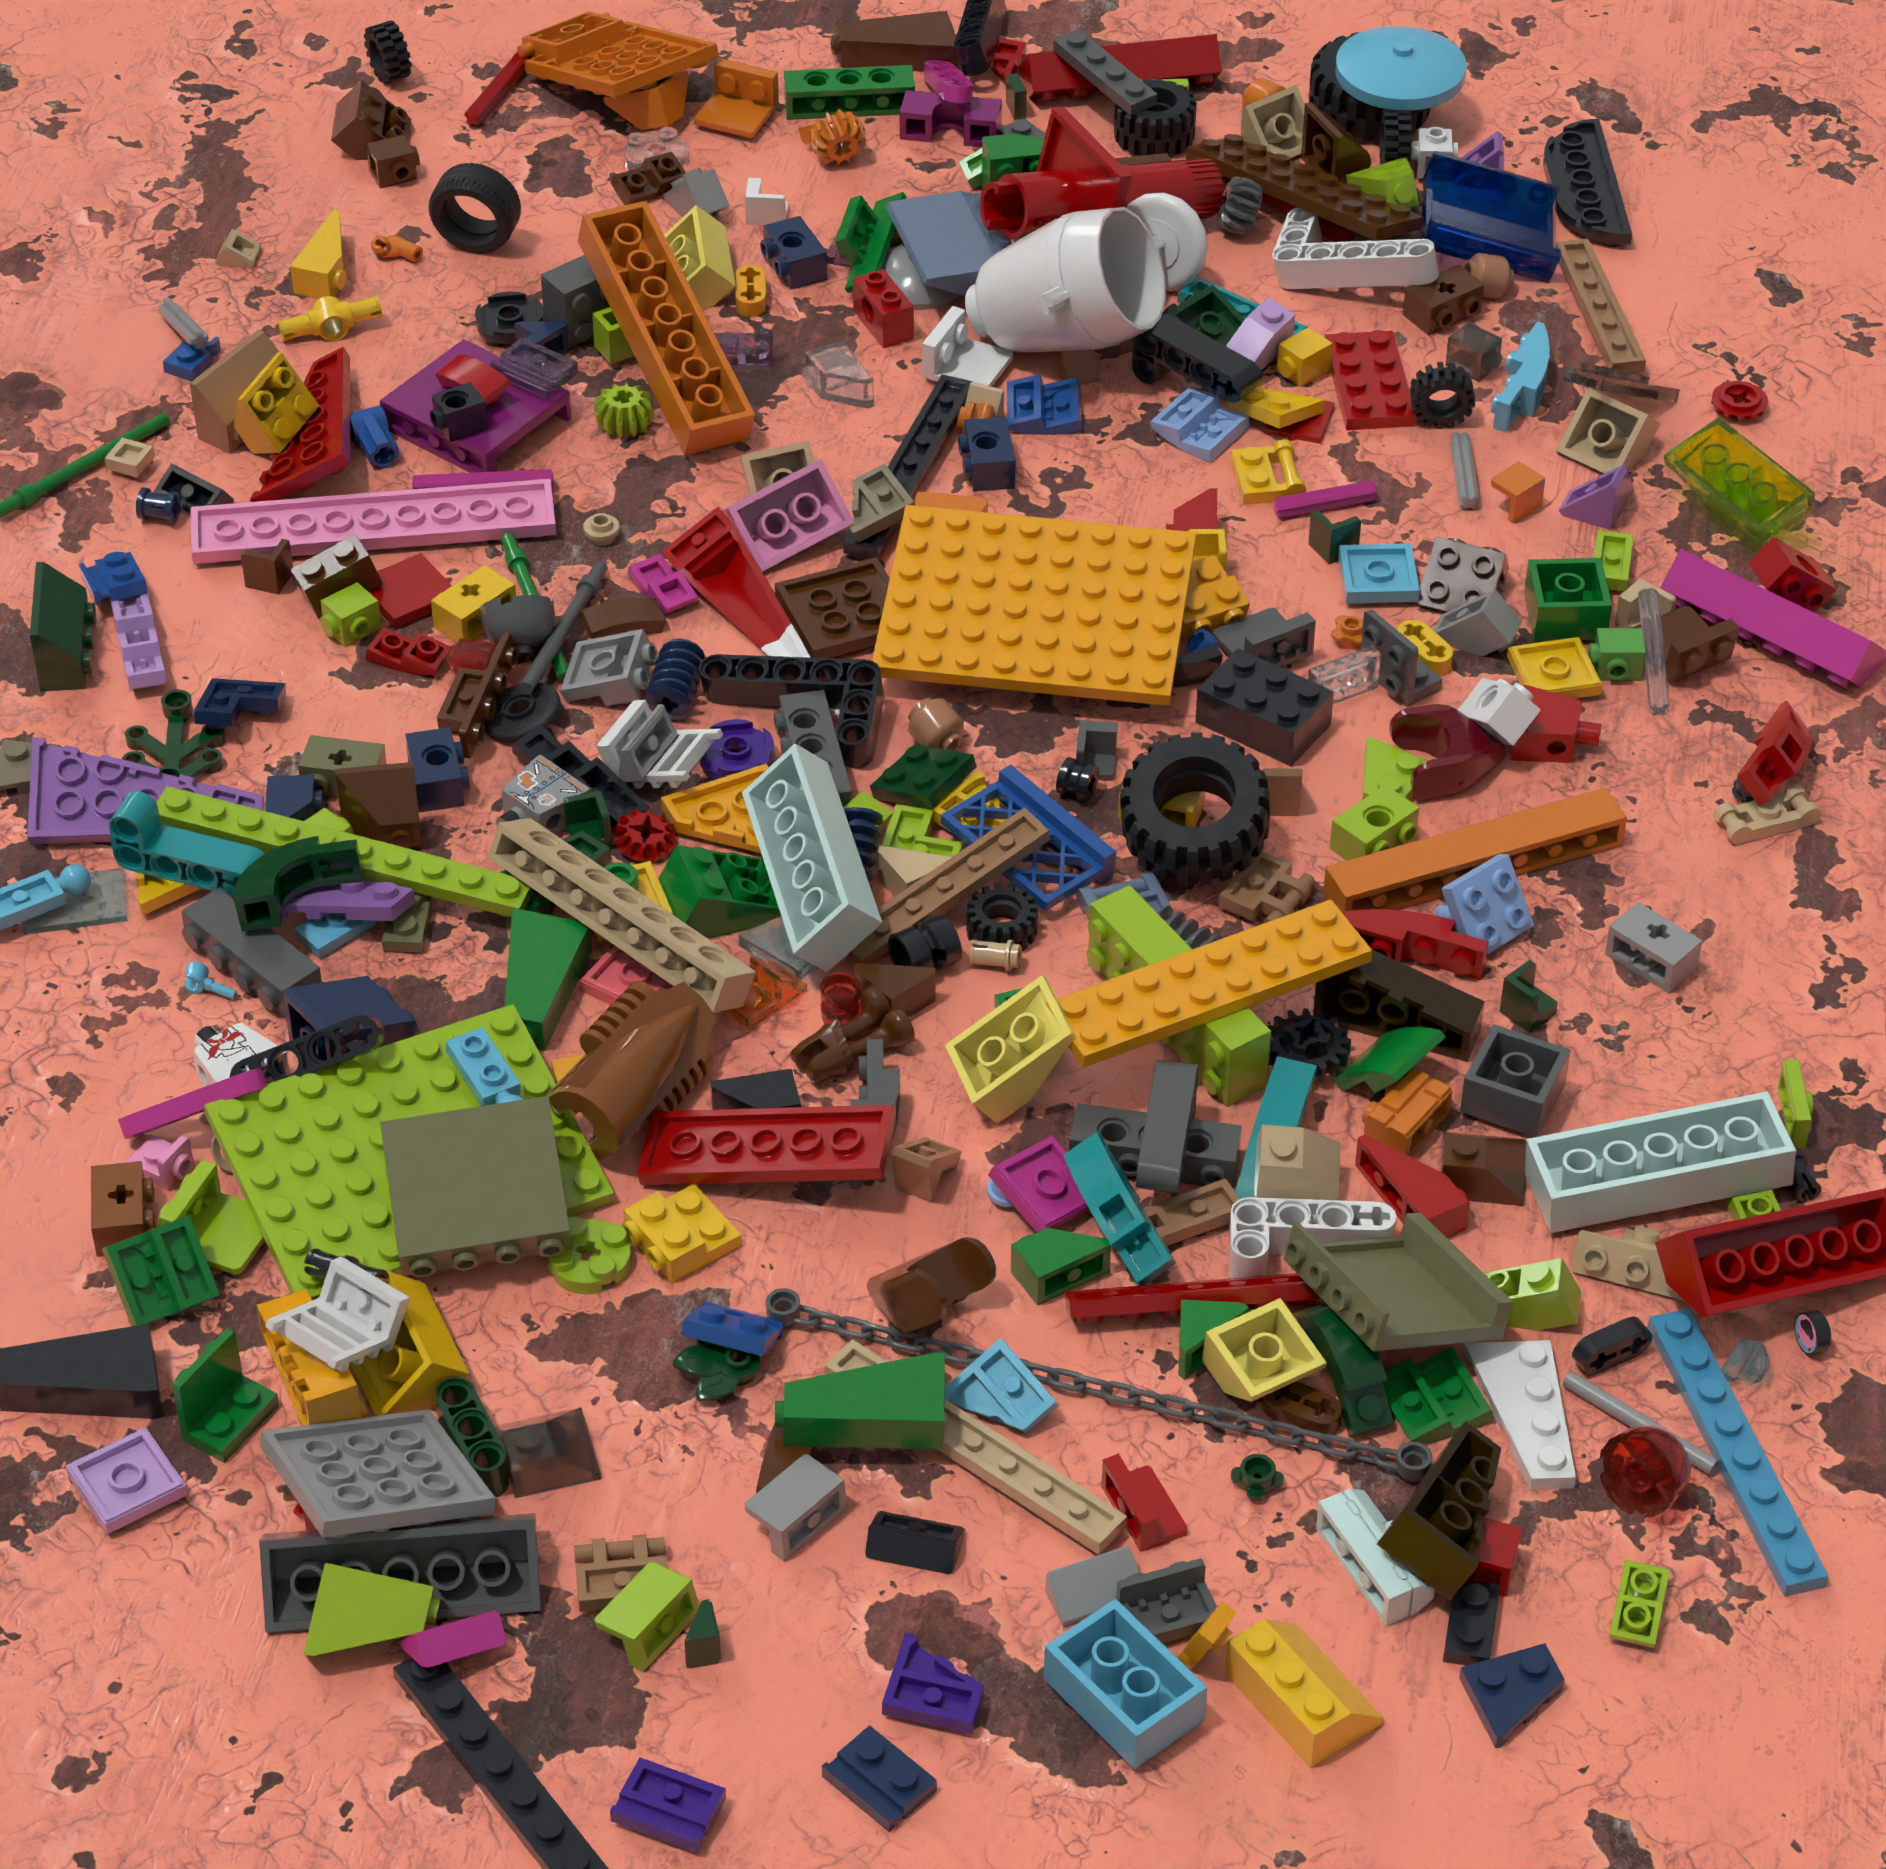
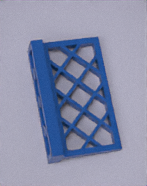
M1011 764L999 771L997 782L941 814L940 823L967 846L995 828L984 827V818L1007 820L1024 807L1049 830L1050 840L1046 843H1051L1060 853L1038 851L1036 849L1020 860L1032 862V870L1015 869L1012 866L1003 872L1002 875L1018 889L1023 888L1027 890V896L1032 894L1035 898V903L1044 911L1049 910L1075 894L1078 888L1086 887L1094 881H1097L1102 886L1113 879L1117 851ZM997 797L1008 809L985 807V803ZM963 816L980 818L979 826L963 825L958 819ZM1037 862L1060 864L1059 873L1036 871ZM1064 865H1077L1085 872L1082 874L1064 873ZM1036 882L1059 884V888L1046 895L1036 886Z

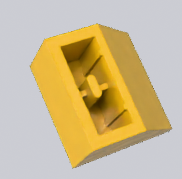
M282 352L275 354L237 399L233 427L252 454L281 453L319 407Z

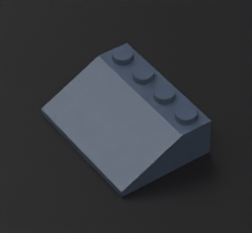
M963 191L888 201L886 209L924 285L966 296L969 287L975 284L981 266L997 252L1012 244L1011 239L1007 238L1001 230L988 231L985 228L980 215V193L970 194Z

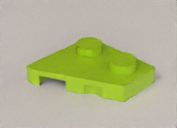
M1369 736L1366 739L1362 800L1386 784L1410 801L1414 797L1410 784L1412 773L1419 765L1428 760Z

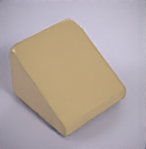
M232 229L221 246L215 264L252 268L262 245Z
M972 381L969 386L965 407L968 408L970 401L979 404H989L994 407L991 418L1004 417V390Z

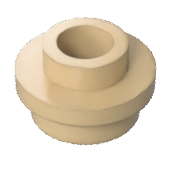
M605 513L595 514L586 519L583 524L585 536L588 537L590 543L597 546H606L613 543L620 530L618 520Z

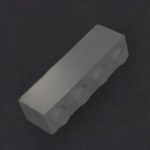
M215 889L181 911L184 925L182 935L187 944L193 949L198 948L208 956L211 963L217 969H224L242 989L250 990L268 1010L273 1009L284 1019H286L282 991L290 987L322 983L320 967L271 928L242 932L234 899L222 889Z

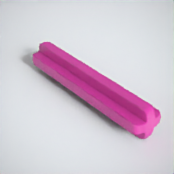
M1368 480L1277 497L1274 500V511L1278 518H1287L1308 514L1316 510L1324 511L1372 502L1377 499V488L1373 481Z

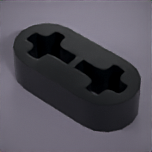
M1632 1316L1585 1336L1574 1347L1572 1358L1587 1375L1599 1374L1642 1354L1651 1344L1653 1336L1638 1317Z

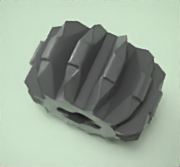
M1233 177L1223 192L1222 205L1219 207V211L1216 212L1217 225L1232 234L1245 235L1248 233L1257 219L1260 204L1263 200L1262 186L1245 177Z

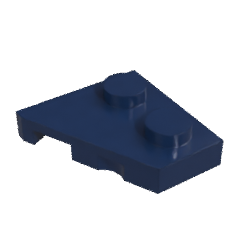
M1546 1643L1463 1666L1460 1669L1459 1676L1495 1748L1502 1747L1508 1740V1734L1521 1722L1524 1724L1528 1723L1537 1714L1538 1708L1542 1704L1549 1703L1563 1690L1564 1677Z

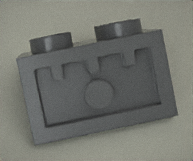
M1271 607L1216 628L1212 631V635L1229 656L1239 648L1282 667L1313 655L1316 620L1308 612L1286 620L1275 608Z
M1372 609L1364 612L1359 667L1367 676L1373 678L1391 696L1397 698L1406 707L1440 691L1442 688V678L1418 659V647Z

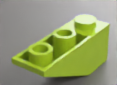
M1562 1258L1484 1273L1513 1301L1507 1327L1539 1331L1578 1324L1581 1290Z

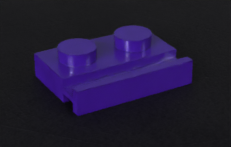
M640 1757L619 1793L620 1798L618 1802L610 1809L611 1822L697 1853L702 1838L708 1834L726 1800V1788Z

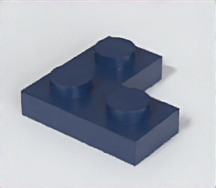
M211 678L194 709L195 724L207 725L213 729H222L228 726L232 727L241 710L253 711L258 715L278 713L286 698V683Z

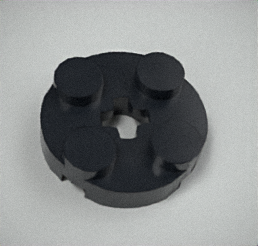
M510 291L493 294L488 297L487 304L483 305L482 308L481 304H479L475 310L477 331L485 338V343L489 346L498 347L503 344H516L514 324L516 322H544L543 306L536 298L535 303L527 300L526 294Z

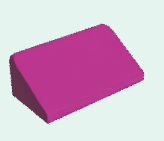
M493 1610L401 1637L402 1640H399L401 1648L419 1665L428 1668L506 1644L507 1639L499 1611Z

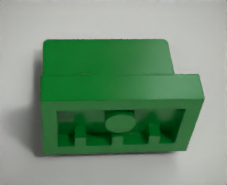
M229 1328L217 1339L210 1341L197 1360L189 1368L183 1369L178 1374L173 1384L182 1440L223 1463L279 1405L277 1393L243 1376L236 1332Z

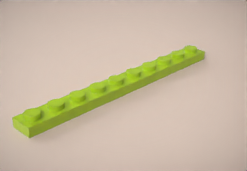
M170 786L165 787L157 801L160 823L163 825L253 846L264 853H268L287 843L315 836L319 837L320 844L357 839L364 868V879L377 882H393L397 886L411 888L416 893L512 917L514 908L525 910L534 892L533 888L515 876Z

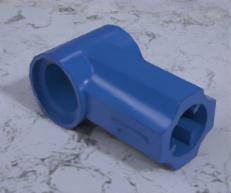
M378 405L350 413V439L354 445L360 444L370 464L376 465L380 469L392 466L393 461L399 457V449L389 432L383 408Z

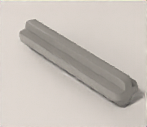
M171 298L163 299V304L158 306V312L195 349H202L203 343L208 342V335Z
M1455 432L1451 436L1452 441L1450 445L1459 505L1463 509L1469 507L1475 509L1479 505V492L1470 436L1466 432L1461 434Z

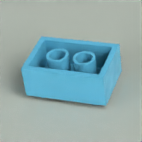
M1116 1598L1045 1645L1044 1680L1134 1769L1205 1720L1207 1686Z

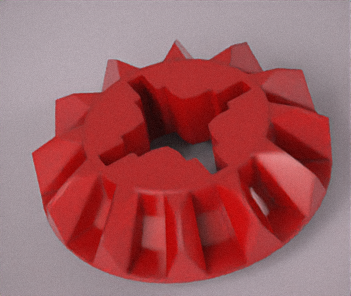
M1730 381L1722 383L1714 389L1711 404L1715 406L1716 413L1725 415V419L1733 417L1737 418L1739 422L1743 418L1754 421L1756 416L1764 415L1768 405V397L1760 387L1743 381Z
M650 808L645 813H639L636 809H633L630 815H621L617 826H615L614 840L618 849L627 857L640 862H654L665 858L674 849L676 843L675 825L667 822L665 813L658 816L653 814ZM646 827L650 829V835L646 839V843H643L641 832L642 828Z

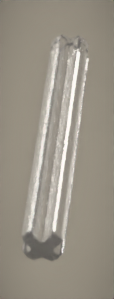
M1655 588L1641 589L1638 593V602L1646 651L1644 664L1649 712L1654 716L1659 714L1666 715L1670 711L1659 593Z

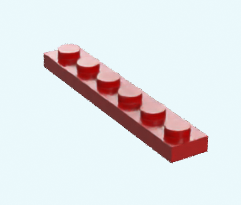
M1297 1273L1065 1291L1066 1310L1071 1319L1077 1318V1321L1080 1323H1097L1103 1320V1316L1120 1315V1318L1124 1320H1137L1146 1316L1145 1313L1160 1311L1165 1316H1180L1181 1300L1244 1303L1249 1309L1255 1310L1279 1298L1283 1302L1290 1301V1305L1310 1306L1315 1304V1299H1322Z

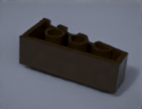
M1372 949L1370 963L1316 982L1313 1016H1316L1320 1011H1324L1325 1020L1328 1021L1335 1017L1339 1019L1338 1027H1347L1348 1030L1377 1038L1392 1030L1406 1027H1425L1441 1030L1445 1038L1430 1052L1468 1062L1481 1031L1485 1001Z

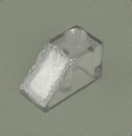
M843 341L805 352L806 367L803 368L804 381L809 388L812 387L821 399L867 409L874 407V378Z

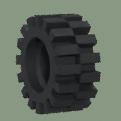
M393 20L367 27L365 29L366 33H364L366 40L364 45L368 50L366 54L370 58L369 64L371 68H374V74L376 77L378 76V80L386 84L408 77L411 74L410 68L412 63L409 60L411 56L406 48L408 47L407 42L403 40L404 35L402 31L399 32V26Z
M1382 109L1379 131L1380 165L1400 158H1406L1410 165V153L1412 151L1410 110Z
M1437 362L1438 368L1435 369L1429 364L1425 366L1426 373L1419 370L1416 373L1417 379L1412 378L1410 397L1413 413L1416 414L1417 420L1419 422L1424 420L1425 426L1431 427L1434 422L1436 429H1442V423H1447L1448 428L1454 427L1453 421L1455 420L1459 424L1465 421L1464 415L1470 417L1472 408H1475V394L1469 372L1465 373V368L1462 366L1456 369L1455 363L1449 362L1448 367H1444L1443 362ZM1442 390L1455 392L1452 397L1446 400L1438 401L1429 398L1432 394Z
M1001 883L994 884V890H990L988 885L982 887V894L978 891L974 892L972 900L969 899L967 902L966 931L968 939L996 943H1007L1008 940H1014V944L1021 945L1022 951L1026 950L1028 943L1032 944L1035 941V935H1037L1038 906L1035 903V898L1032 894L1027 896V890L1023 888L1016 892L1015 885L1008 884L1007 889H1001ZM995 917H1007L1013 920L1008 922H996L991 919Z

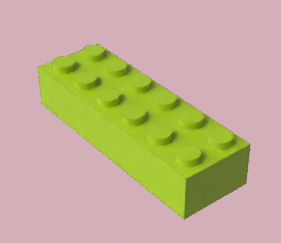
M1130 885L1090 903V920L1087 925L1089 945L1086 956L1091 968L1096 972H1100L1106 980L1192 950ZM1249 1007L1160 1040L1163 1044H1168L1173 1049L1181 1062L1199 1065L1198 1077L1203 1081L1205 1088L1210 1094L1216 1095L1226 1107L1267 1087L1271 1030Z

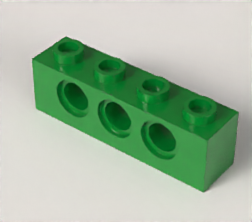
M912 65L784 71V100L787 120L826 118V112L834 115L838 109L844 112V114L851 111L856 117L899 115L906 90L915 91Z

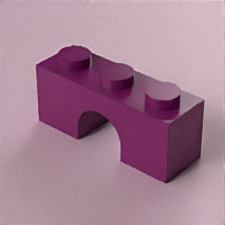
M906 90L899 112L900 139L932 142L934 134L938 131L953 129L964 134V146L982 147V137L998 135V129L1002 127V99L972 97V102L953 103L943 100L938 93Z

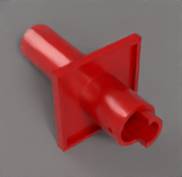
M1064 106L1052 107L1036 171L1006 174L998 182L987 183L980 196V215L988 231L1001 230L1009 239H1021L1065 214L1107 208H1126L1131 201L1144 194L1165 192L1184 200L1196 211L1200 219L1212 218L1219 211V207L1222 205L1224 188L1219 168L1215 166L1216 164L1211 159L1207 158L1131 165L1120 164Z

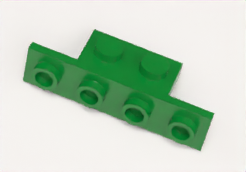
M904 192L876 201L873 210L862 195L850 198L835 239L839 252L852 265L845 286L847 293L853 292L854 277L871 271L881 270L896 228L886 209L888 201L906 199Z

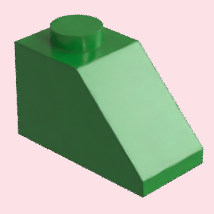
M1046 1228L1035 1234L1026 1235L1011 1244V1273L1038 1306L1064 1294L1065 1291L1073 1290L1109 1273L1111 1245L1105 1238Z

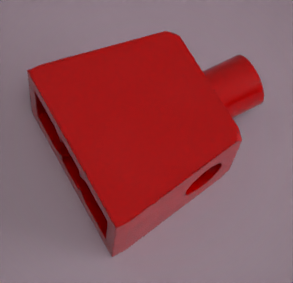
M1528 685L1523 686L1532 693L1534 697L1531 701L1541 710L1514 746H1512L1510 760L1569 763L1573 760L1576 743L1592 746L1599 745L1602 724L1580 721L1582 702L1579 699Z

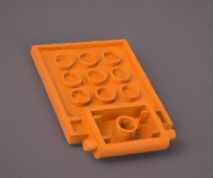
M590 11L522 37V45L517 47L520 57L522 55L523 57L531 55V59L524 61L527 74L538 76L541 80L549 79L556 81L559 85L575 86L577 90L593 91L595 95L604 94L611 96L613 100L628 98L631 95L630 92L636 89L655 87L657 85L656 81L660 79L680 77L685 69L705 67L708 65V60L719 56L716 43L629 21L623 22L622 19L611 17L608 12L598 14Z

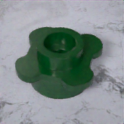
M1252 1454L1245 1457L1240 1467L1232 1469L1230 1476L1231 1481L1235 1484H1240L1247 1491V1497L1252 1500L1262 1499L1264 1493L1272 1488H1280L1284 1483V1476L1281 1472L1276 1471L1273 1460L1263 1454Z

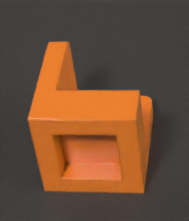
M1520 461L1491 479L1492 487L1511 498L1508 519L1514 523L1542 506L1546 479Z

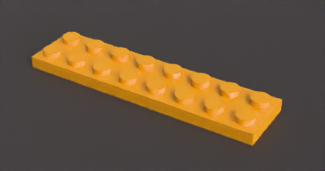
M1330 899L1057 998L1076 1035L1069 1045V1049L1082 1067L1085 1068L1370 963L1372 949ZM1046 1002L1045 1005L1052 1012L1048 1002Z

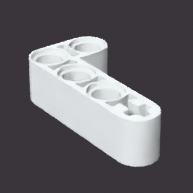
M1242 1198L1232 1205L1230 1214V1277L1266 1276L1268 1255L1285 1254V1246L1289 1240L1293 1222H1299L1319 1243L1385 1238L1395 1236L1396 1213L1391 1206L1385 1203L1371 1201Z

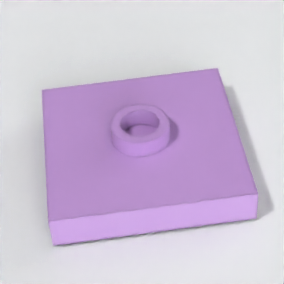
M146 1427L66 1465L68 1477L107 1535L188 1495L186 1484Z

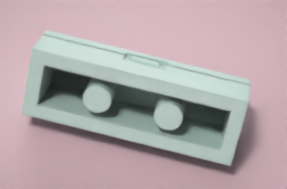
M1349 1488L1343 1491V1494L1340 1492L1319 1501L1316 1530L1383 1624L1389 1626L1407 1618L1408 1615L1412 1616L1418 1613L1434 1598L1435 1589L1403 1564L1392 1559L1385 1550L1377 1545V1542L1393 1520L1386 1521L1364 1490Z

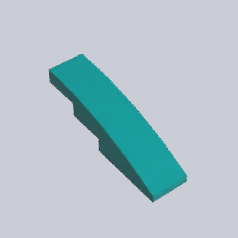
M1277 1056L1257 1114L1235 1192L1240 1199L1254 1197L1256 1140L1262 1124L1289 1127L1302 1126L1305 1118L1306 1103L1316 1078L1317 1065Z

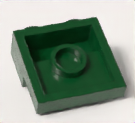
M1213 284L1201 292L1199 289L1194 290L1185 298L1183 303L1178 306L1173 303L1162 312L1225 346L1245 320Z

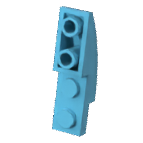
M1537 321L1530 333H1524L1517 351H1511L1508 356L1505 370L1509 372V377L1505 389L1502 393L1495 395L1491 406V413L1495 414L1494 429L1507 432L1519 414L1533 417L1541 403L1546 386L1550 352L1548 333L1544 323Z

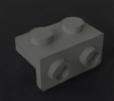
M1202 1559L1176 1562L1167 1568L1145 1574L1136 1573L1117 1582L1116 1599L1162 1644L1194 1635L1217 1607L1205 1583L1206 1566Z

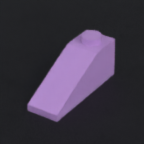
M1268 297L1246 317L1226 346L1252 360L1262 370L1278 355V344L1293 336L1296 314Z

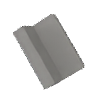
M808 1454L801 1456L745 1502V1512L769 1529L771 1552L783 1561L787 1560L847 1509L844 1479Z

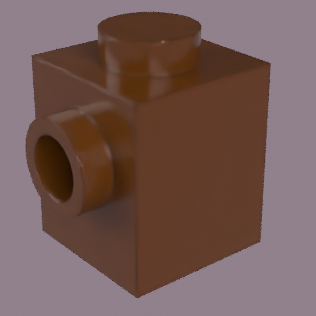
M404 135L366 144L369 172L379 188L417 179L416 166L420 165L417 148L411 146Z

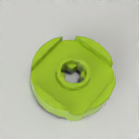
M577 1216L568 1217L572 1249L565 1250L556 1256L546 1257L548 1272L555 1276L556 1283L561 1288L578 1294H595L602 1292V1286L612 1281L615 1282V1285L620 1283L626 1277L631 1267V1247L625 1228L622 1225L612 1224L599 1219H582ZM593 1252L598 1254V1256L592 1255L589 1260H583L581 1254Z

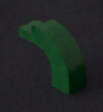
M318 836L309 837L282 845L255 860L241 874L234 890L233 899L241 931L281 927L285 906L294 897L307 890L328 885L364 881V868L357 839L320 844Z
M1326 1303L1294 1311L1293 1316L1327 1362L1326 1367L1342 1407L1348 1436L1394 1424L1383 1381L1388 1379L1378 1351H1372Z

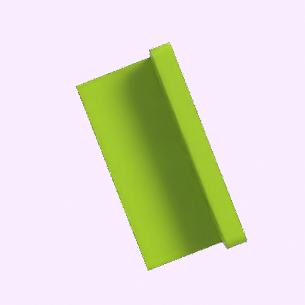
M649 1562L594 1620L598 1629L622 1639L630 1665L644 1671L695 1618L700 1605L692 1579L655 1562Z

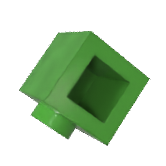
M1597 628L1595 643H1589L1588 656L1595 666V671L1600 681L1642 680L1646 654L1642 628Z

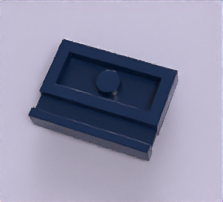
M870 1725L837 1752V1757L832 1762H826L822 1765V1777L888 1832L894 1828V1823L901 1817L905 1819L937 1791V1779Z

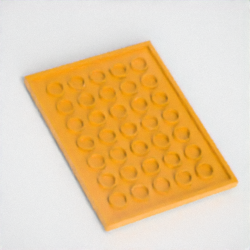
M906 505L872 661L880 667L881 677L1170 706L1195 552L1196 532Z

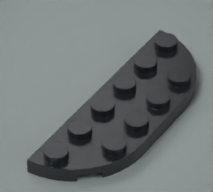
M1588 119L1564 126L1561 134L1555 138L1551 136L1548 139L1543 157V168L1556 214L1566 227L1587 238L1600 241L1605 246L1631 245L1632 231L1600 120Z

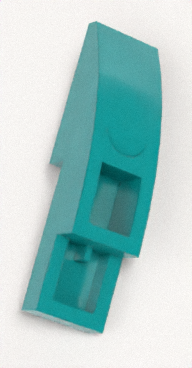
M1095 1132L1063 1155L1071 1175L1110 1245L1118 1251L1137 1284L1140 1286L1148 1284L1177 1263L1139 1201L1141 1199L1099 1132Z

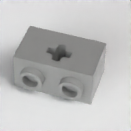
M1638 902L1609 926L1605 955L1667 993H1670L1698 969L1702 940Z

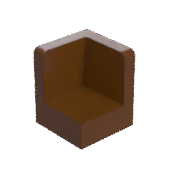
M281 539L271 555L250 550H244L241 555L245 587L279 595L290 579V569L293 568L290 541Z

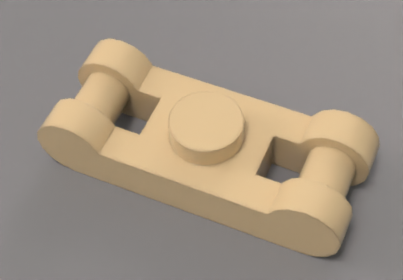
M1797 784L1787 788L1784 793L1774 795L1771 801L1760 806L1755 800L1735 806L1730 802L1723 803L1715 809L1714 818L1721 827L1727 828L1726 835L1731 842L1739 845L1809 827L1820 819L1821 812L1813 802L1807 801L1808 794L1801 785Z

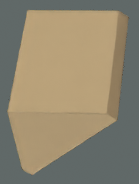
M1297 85L1242 108L1241 136L1244 138V141L1250 144L1264 145L1267 147V151L1274 154L1287 155L1290 159L1301 154L1305 103Z

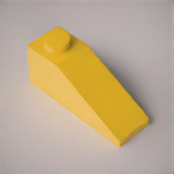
M333 209L291 264L294 294L319 299L324 296L334 297L339 290L344 288L347 273L344 270L339 210Z

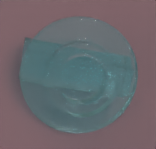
M1740 1339L1721 1370L1729 1382L1743 1380L1745 1383L1756 1384L1768 1372L1770 1357L1762 1342Z

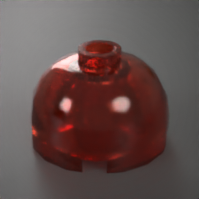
M1638 1425L1609 1439L1601 1450L1600 1459L1604 1457V1471L1600 1473L1601 1483L1609 1498L1621 1510L1629 1514L1634 1513L1635 1509L1641 1514H1647L1645 1517L1652 1518L1673 1507L1688 1489L1691 1473L1689 1455L1683 1444L1672 1433L1656 1426Z

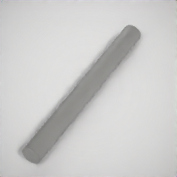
M1573 1371L1569 1372L1565 1377L1563 1386L1708 1475H1712L1716 1471L1719 1460Z

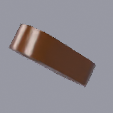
M1295 1381L1262 1397V1410L1272 1420L1296 1425L1301 1429L1325 1435H1334L1340 1428L1342 1407L1338 1399ZM1282 1396L1287 1397L1283 1399L1282 1402L1275 1401L1280 1400ZM1322 1412L1327 1413L1322 1418L1315 1417L1321 1415Z

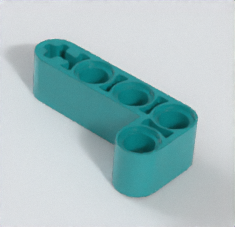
M141 791L129 792L109 821L113 855L119 865L125 869L210 891L220 888L230 896H234L236 883L244 870L265 854L253 846L161 824L157 803L152 797Z

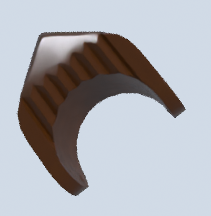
M964 1237L869 1278L866 1287L870 1297L897 1328L906 1333L937 1322L945 1315L947 1308L951 1307L954 1303L965 1300L969 1294L980 1291L990 1285L996 1277V1264L986 1245L977 1239Z

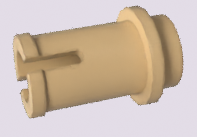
M973 939L972 946L974 947L970 948L971 965L1005 967V971H1011L1012 968L1020 967L1022 947L1020 944H1014V940H1008L1007 943H996Z

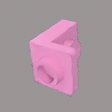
M152 1135L127 1162L142 1161L145 1178L152 1177L154 1185L166 1191H169L180 1179L189 1174L194 1166L190 1139L183 1135L173 1144Z

